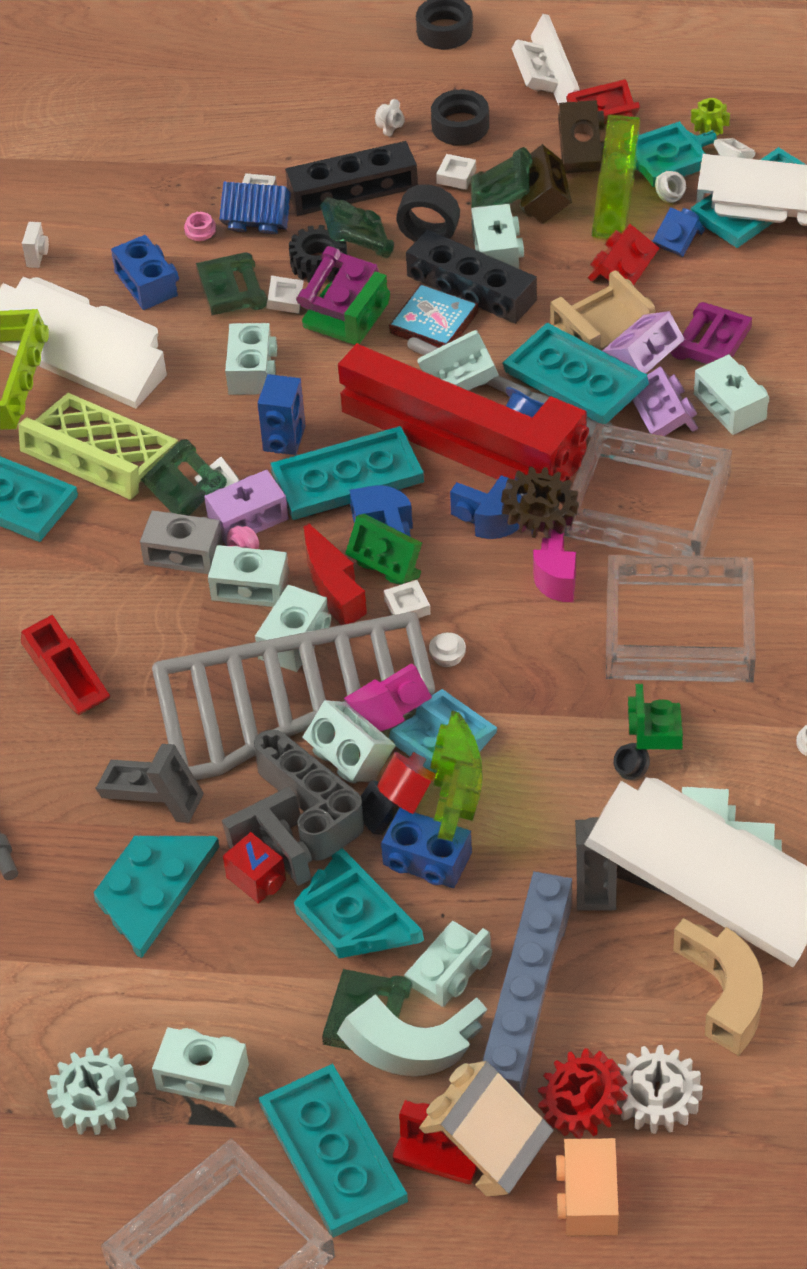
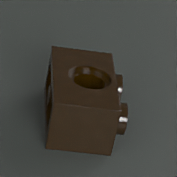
M597 100L559 103L558 123L561 160H563L565 173L600 171L602 160H607L606 141H600L599 130H604L605 125L604 112L598 111ZM579 132H585L590 135L591 139L581 142L576 139L575 135Z
M543 144L514 165L517 179L515 184L521 199L519 204L522 211L528 217L533 216L544 224L572 203L563 160Z

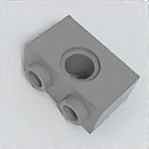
M153 510L140 540L144 565L209 574L216 547L223 544L220 520Z

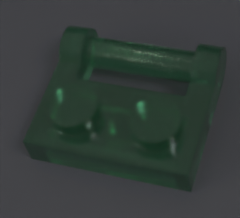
M525 147L514 151L512 157L486 172L480 171L472 176L471 208L511 204L529 193V165L532 163V156Z
M330 197L325 198L320 207L332 240L341 243L347 241L375 251L376 255L384 258L391 256L394 250V242L387 239L380 215L372 210H363L352 206L344 200L338 201Z
M239 253L196 263L197 274L211 316L248 307L260 310L267 306L268 298L265 291L260 288L254 271L255 261L250 253ZM233 271L242 273L248 291L239 292Z
M187 439L179 441L141 479L172 513L190 516L205 501V495L224 488L227 483L225 476L220 471L213 470L196 453V447ZM182 462H187L202 478L196 486L177 468Z
M343 969L322 1034L323 1045L351 1050L337 1035V1032L345 1018L375 994L378 998L379 995L388 996L386 1007L399 1019L404 999L410 996L413 986L412 982L403 976L396 975L388 978Z

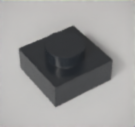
M371 780L361 794L364 825L373 834L383 835L401 807L390 801L379 791L377 787L379 781Z

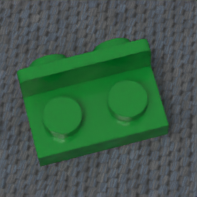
M366 514L357 515L345 552L346 555L357 560L356 563L363 568L375 569L385 574V578L395 584L402 585L419 579L422 572L415 568L422 542Z
M635 684V696H628L629 735H636L637 749L683 750L680 703H673L665 699L644 703L643 684Z

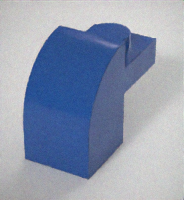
M501 475L488 494L458 482L451 489V515L458 517L462 521L475 524L476 537L498 539L511 535L519 529L518 523L509 525L507 523L509 515L502 514L501 512L503 505L501 497L503 489L506 487L507 477ZM520 494L517 497L518 503L521 501Z
M383 485L349 490L351 514L354 523L357 515L366 514L411 537L410 529H413L412 506L405 494L395 488Z

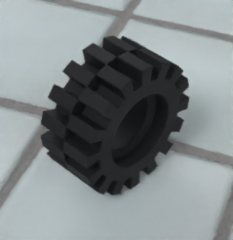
M312 225L308 226L307 232L302 228L298 231V235L294 234L291 237L292 241H289L292 272L294 275L298 274L300 280L307 277L308 283L322 261L321 255L314 256L311 254L323 253L327 246H332L341 253L348 255L346 238L343 237L341 231L335 232V228L331 226L325 230L324 225H319V229H314ZM332 268L327 277L329 282L334 280V274L337 275L340 268Z

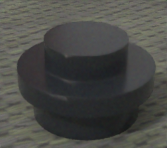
M636 743L621 746L614 755V768L626 780L636 781L641 779L646 774L650 764L648 750L637 749Z

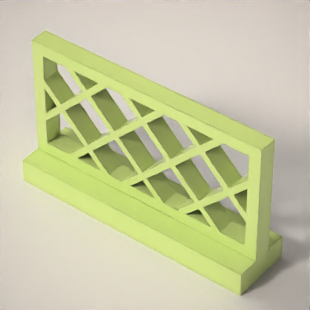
M70 393L64 395L36 420L26 417L18 424L21 452L130 500L139 493V483L178 449L177 439ZM69 406L81 411L63 414V411ZM103 420L109 424L90 426L89 421ZM80 422L85 424V427L67 429L65 425ZM60 425L61 429L55 430L48 426ZM131 432L136 436L118 438L117 433ZM112 434L113 439L94 441L93 436ZM88 437L89 441L83 442L76 438ZM158 444L163 447L146 450L145 445ZM140 447V451L124 453L121 451V448ZM116 449V453L110 454L103 450ZM143 461L144 463L138 468V465L131 462Z

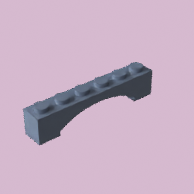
M533 871L483 1061H488L522 1098L530 1072L533 1046L549 976L561 938L565 935L572 908V878Z

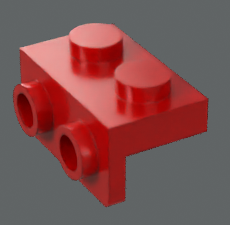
M626 79L571 92L566 96L567 102L597 100L598 111L604 112V125L615 122L616 125L630 123L640 110L639 102H633Z
M631 224L621 233L616 229L604 243L608 248L606 252L601 250L590 263L594 269L587 278L593 282L601 274L609 281V274L616 270L635 285L660 248Z
M405 1100L399 1112L400 1138L393 1152V1161L464 1184H471L478 1167L443 1131L424 1133L419 1128L428 1116L426 1110L430 1104H417Z

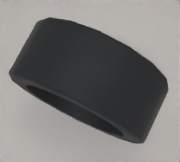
M464 0L424 1L416 12V30L419 40L426 46L442 50L457 48L465 44L471 38L473 32V13L471 7ZM450 19L458 22L450 26H436L431 24L436 20Z
M465 89L442 93L434 99L431 105L433 134L444 143L457 146L469 145L479 141L489 130L488 102L475 91ZM454 113H467L475 116L473 119L462 122L450 121L445 118Z
M430 184L416 185L409 188L403 195L397 210L396 222L400 231L414 242L427 229L451 239L455 233L461 210L458 201L451 193L441 187ZM415 207L432 209L439 213L445 219V222L430 223L423 221L411 209Z

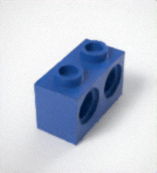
M146 234L111 248L115 273L142 310L178 296L176 282L179 281V276L175 266L172 263L168 264L160 246L158 244L153 245Z
M267 374L257 403L263 451L297 455L306 427L301 378Z
M399 808L381 842L383 865L398 873H409L424 878L427 882L434 885H445L455 888L472 854L471 830L414 812V814H411Z

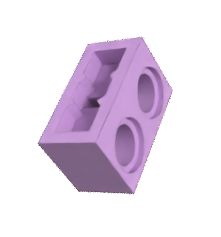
M670 311L646 314L602 351L646 374L685 339Z

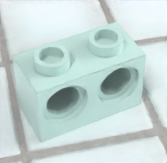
M269 323L229 324L225 369L228 395L261 394L267 374L276 375L275 360H271V357H277V337H271Z
M324 700L303 736L313 746L312 751L315 755L325 761H330L338 768V775L351 783L375 780L396 746L347 702Z

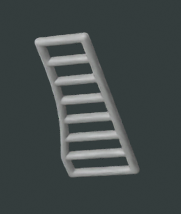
M406 612L155 662L152 666V672L168 744L176 746L196 780L223 775L255 756L254 740L258 735L241 660L263 656L279 727L273 730H279L288 737H291L308 729L322 703L326 700L313 646L335 642L348 696L361 688L349 639L365 635L371 636L382 682L395 674L385 632L406 628L414 664L432 695L435 692V684L417 614ZM299 649L313 712L293 719L277 653ZM227 663L245 742L244 746L227 756L224 754L205 667ZM188 670L191 671L211 760L209 763L189 766L168 675Z

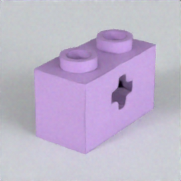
M267 469L204 496L207 518L220 520L222 541L226 546L228 531L235 526H248L255 533H258L288 520L286 495Z

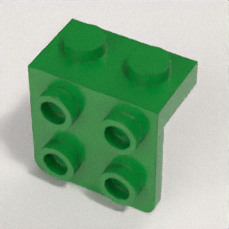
M376 271L373 273L344 313L345 321L308 310L302 318L303 327L353 345L356 343L360 344L389 304L390 290L387 287V275ZM332 282L327 284L319 297L324 298Z

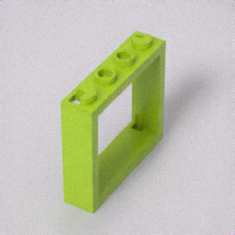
M38 309L0 311V342L21 341L0 401V430L17 429L20 417L25 412V401L28 392L33 388V377L36 368L41 363V352L44 343L49 338L48 325H44Z

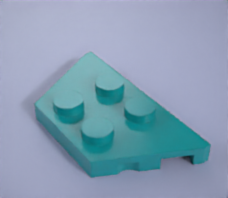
M134 836L93 892L95 902L104 914L110 916L114 927L127 938L138 957L142 958L219 849L220 845L217 837Z
M343 848L331 855L332 860L324 870H317L311 878L309 887L304 889L294 902L296 914L338 959L418 944L424 941L422 929Z

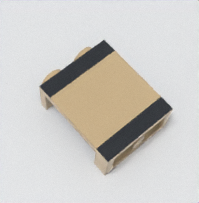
M488 1061L472 1064L465 1063L453 1072L449 1079L451 1085L445 1093L433 1100L426 1110L428 1116L419 1128L424 1133L443 1131L483 1172L476 1186L486 1197L509 1194L551 1135L553 1129Z

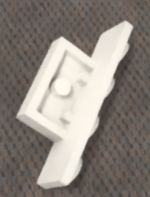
M542 14L531 34L533 43L517 39L512 47V51L526 86L535 91L544 90L554 93L559 106V103L567 102L566 96L568 93L579 91V86L550 16Z

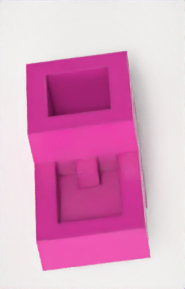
M552 530L551 538H542L541 550H533L534 582L536 587L545 596L556 601L573 603L576 580V552L564 551V533L559 534Z
M411 663L382 682L376 679L344 699L379 731H384L404 722L403 715L430 700L432 696L416 666Z

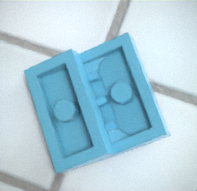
M441 689L431 695L432 698L417 707L416 715L391 729L389 739L393 740L396 747L408 756L415 752L426 758L423 766L434 772L436 776L444 781L482 750L496 734L497 727Z

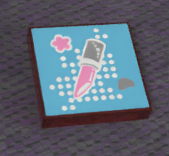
M420 284L389 324V333L407 340L415 337L440 348L460 338L478 314V303Z

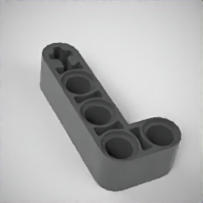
M266 730L255 737L254 748L258 773L278 791L289 786L296 794L299 808L304 811L297 821L299 838L307 846L312 860L318 861L330 857L363 833L362 801L358 792L281 731Z

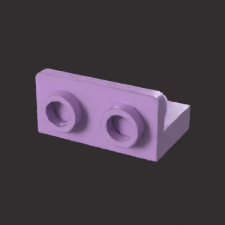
M661 366L647 375L649 385L633 399V402L655 441H658L684 423L687 424L692 432L697 430L698 426L693 419L697 412L687 397L682 399L680 394L685 392L676 375L673 374L669 377Z

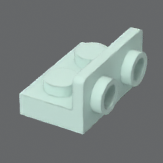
M452 920L406 972L405 984L444 1007L453 996L458 997L464 991L468 978L475 970L483 969L489 962L492 955L490 932L482 928L476 935Z

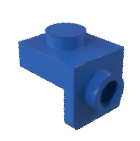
M670 207L652 242L662 249L683 257L695 234L702 235L705 228L699 221V215L686 208L678 211Z

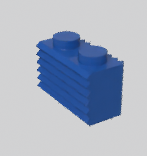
M225 181L223 182L219 220L224 225H228L227 229L231 231L245 232L247 227H259L258 231L261 233L277 234L278 229L287 230L291 192L286 186Z

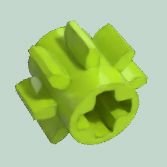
M706 98L701 102L699 101L698 109L691 110V123H694V131L703 134L713 130L716 136L722 134L723 126L730 125V113L726 112L727 105L722 104L720 100L715 98Z

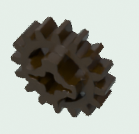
M529 467L528 475L517 471L515 480L508 478L506 487L502 492L501 502L503 505L501 512L502 514L509 515L507 521L509 525L519 524V533H523L528 529L531 530L532 538H536L538 532H543L546 538H551L552 530L563 534L565 525L570 527L573 525L574 517L577 515L579 503L576 502L578 491L570 490L571 480L560 481V472L551 476L548 475V468L546 467L542 469L541 473H536L533 467ZM519 494L521 495L520 503L517 500ZM560 502L562 504L561 510L558 509Z

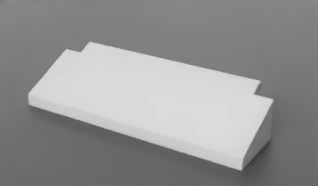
M703 154L696 204L703 200L704 193L713 194L711 208H714L718 216L776 223L784 222L787 216L797 217L799 224L807 226V165Z
M22 277L17 288L4 283L0 287V311L38 309L44 325H48L49 338L44 343L39 367L135 409L167 376L163 351L157 349L158 329L107 306L94 307L90 305L88 298L38 277L31 279ZM21 341L0 342V350L16 356Z
M646 777L638 790L620 781L584 845L721 926L729 928L738 936L787 965L794 967L807 945V866L748 831L736 830L726 824L724 818L659 779Z

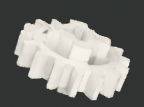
M658 1045L656 1053L650 1054L645 1046L641 1047V1057L638 1058L628 1053L626 1055V1065L618 1064L621 1069L620 1073L627 1080V1084L622 1089L628 1095L626 1100L617 1102V1105L622 1107L621 1118L627 1120L634 1117L635 1129L638 1130L644 1123L650 1124L652 1134H656L658 1125H664L669 1133L673 1132L675 1121L686 1126L689 1113L697 1114L699 1100H702L703 1086L700 1085L701 1074L700 1071H692L693 1060L688 1058L682 1062L679 1061V1050L677 1049L673 1050L670 1055L664 1054L663 1045ZM656 1082H660L659 1093L655 1097Z

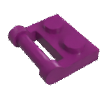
M327 246L321 255L322 261L306 289H302L299 292L296 301L306 309L345 321L344 313L375 271L379 272L377 264L343 254L337 248ZM332 268H340L324 298L318 297L317 294Z
M701 302L694 309L693 318L682 334L685 340L670 353L678 360L690 358L705 364L714 362L728 354L733 358L752 327V317ZM711 321L710 327L699 344L694 343L704 324Z

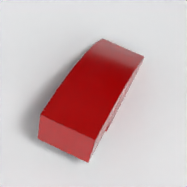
M308 523L303 528L307 564L314 587L318 595L327 597L328 610L341 625L354 623L367 614L365 590L355 582L354 563Z
M53 614L21 631V644L55 691L78 716L110 699V694L74 639L67 637Z

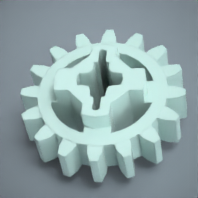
M91 1047L87 1048L85 1057L82 1058L75 1052L71 1053L72 1063L67 1065L59 1062L57 1066L60 1075H50L49 1078L52 1089L47 1090L53 1115L55 1118L61 1117L63 1127L66 1129L75 1123L78 1134H83L87 1127H92L95 1135H99L101 1125L107 1124L111 1130L116 1129L114 1119L119 1117L127 1120L129 1118L127 1107H136L137 1105L135 1093L139 1089L137 1080L134 1078L132 1065H125L123 1056L120 1053L110 1059L107 1048H103L99 1055H94Z

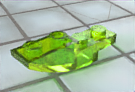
M608 115L592 228L593 238L608 239L616 229L621 233L627 227L637 162L640 117Z
M451 711L448 725L440 724L430 769L437 770L433 786L441 787L439 796L446 798H439L434 816V821L441 822L437 838L453 841L459 818L473 821L483 780L481 756L475 737L461 714L456 711Z

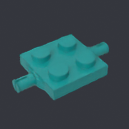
M679 121L624 140V151L630 159L616 162L617 173L621 176L637 170L645 176L652 187H655L658 175L665 171L678 172L683 177L698 172L701 169L702 156L706 154L702 147L713 144L717 140L716 134L713 130H710L700 135H694L687 131Z

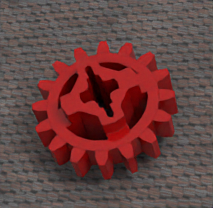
M584 1048L580 1058H577L571 1051L568 1052V1062L565 1064L558 1060L554 1061V1066L557 1069L554 1074L544 1073L543 1075L548 1081V1086L538 1088V1093L544 1099L538 1103L539 1109L545 1114L543 1118L553 1129L556 1128L562 1136L566 1137L571 1132L576 1139L582 1138L584 1130H588L593 1137L596 1136L598 1132L597 1126L601 1123L607 1128L611 1127L612 1124L608 1117L611 1114L621 1115L623 1111L619 1108L617 1102L626 1100L628 1097L622 1089L627 1084V1080L620 1073L621 1069L612 1058L608 1059L600 1050L594 1056L588 1048Z

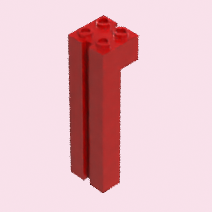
M358 343L338 363L339 383L345 386L340 393L343 413L382 430L401 426L408 441L498 480L502 475L515 480L517 471L528 475L529 467H533L536 473H541L542 469L546 467L548 468V475L553 476L555 473L560 472V481L564 482L571 480L575 472L582 470L587 463L589 452L586 450V439L589 434L587 411L550 396L532 418Z

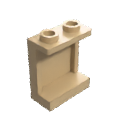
M615 270L609 274V286L572 306L562 297L551 301L550 323L602 351L643 315L653 314L656 311L653 302L648 297H644L629 279H625Z

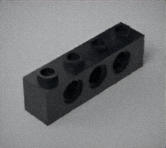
M407 141L285 168L286 184L291 192L290 200L297 216L405 192L409 188L418 185L417 163Z
M428 229L406 251L408 277L438 289L443 293L475 303L476 307L515 324L537 301V276Z

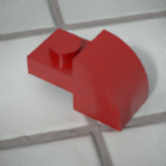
M395 751L377 787L390 801L414 814L435 773L423 767L426 758L413 752L408 759Z

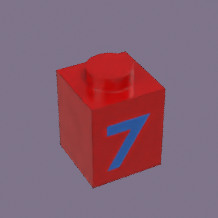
M251 832L223 855L226 878L258 904L268 895L275 894L282 887L284 881H286L283 857Z

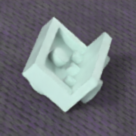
M477 330L417 360L422 371L468 391L486 384L490 379L499 375Z

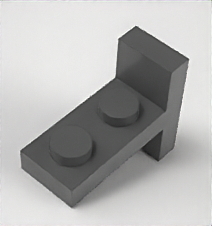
M161 744L152 762L110 760L95 788L101 798L164 802L176 822L184 823L190 822L204 795L174 744Z
M289 786L222 820L230 849L251 832L283 857L285 871L298 886L311 880L308 863L312 861L310 852L302 840L297 842L294 839L291 831L292 827L298 825L297 821L301 814L296 794Z
M599 817L575 820L577 911L616 910L617 864L584 845Z

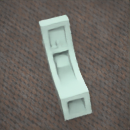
M375 994L345 1018L337 1035L356 1055L381 1070L405 1076L434 1074L451 1067L462 1058L470 1046L468 1041L482 1029L483 1026L479 1022L488 1009L478 998H475L445 1023L435 1027L421 1028L409 1025L398 1019Z

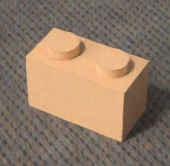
M615 1138L564 1139V1155H556L557 1181H565V1193H557L558 1220H566L567 1236L618 1235L619 1214Z

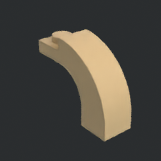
M683 918L674 929L673 951L710 972L723 988L722 995L706 1014L705 1036L740 1056L753 1038L760 1020L763 978L759 963L746 942L729 928L725 927L720 935L715 937L706 927L699 924L695 925Z

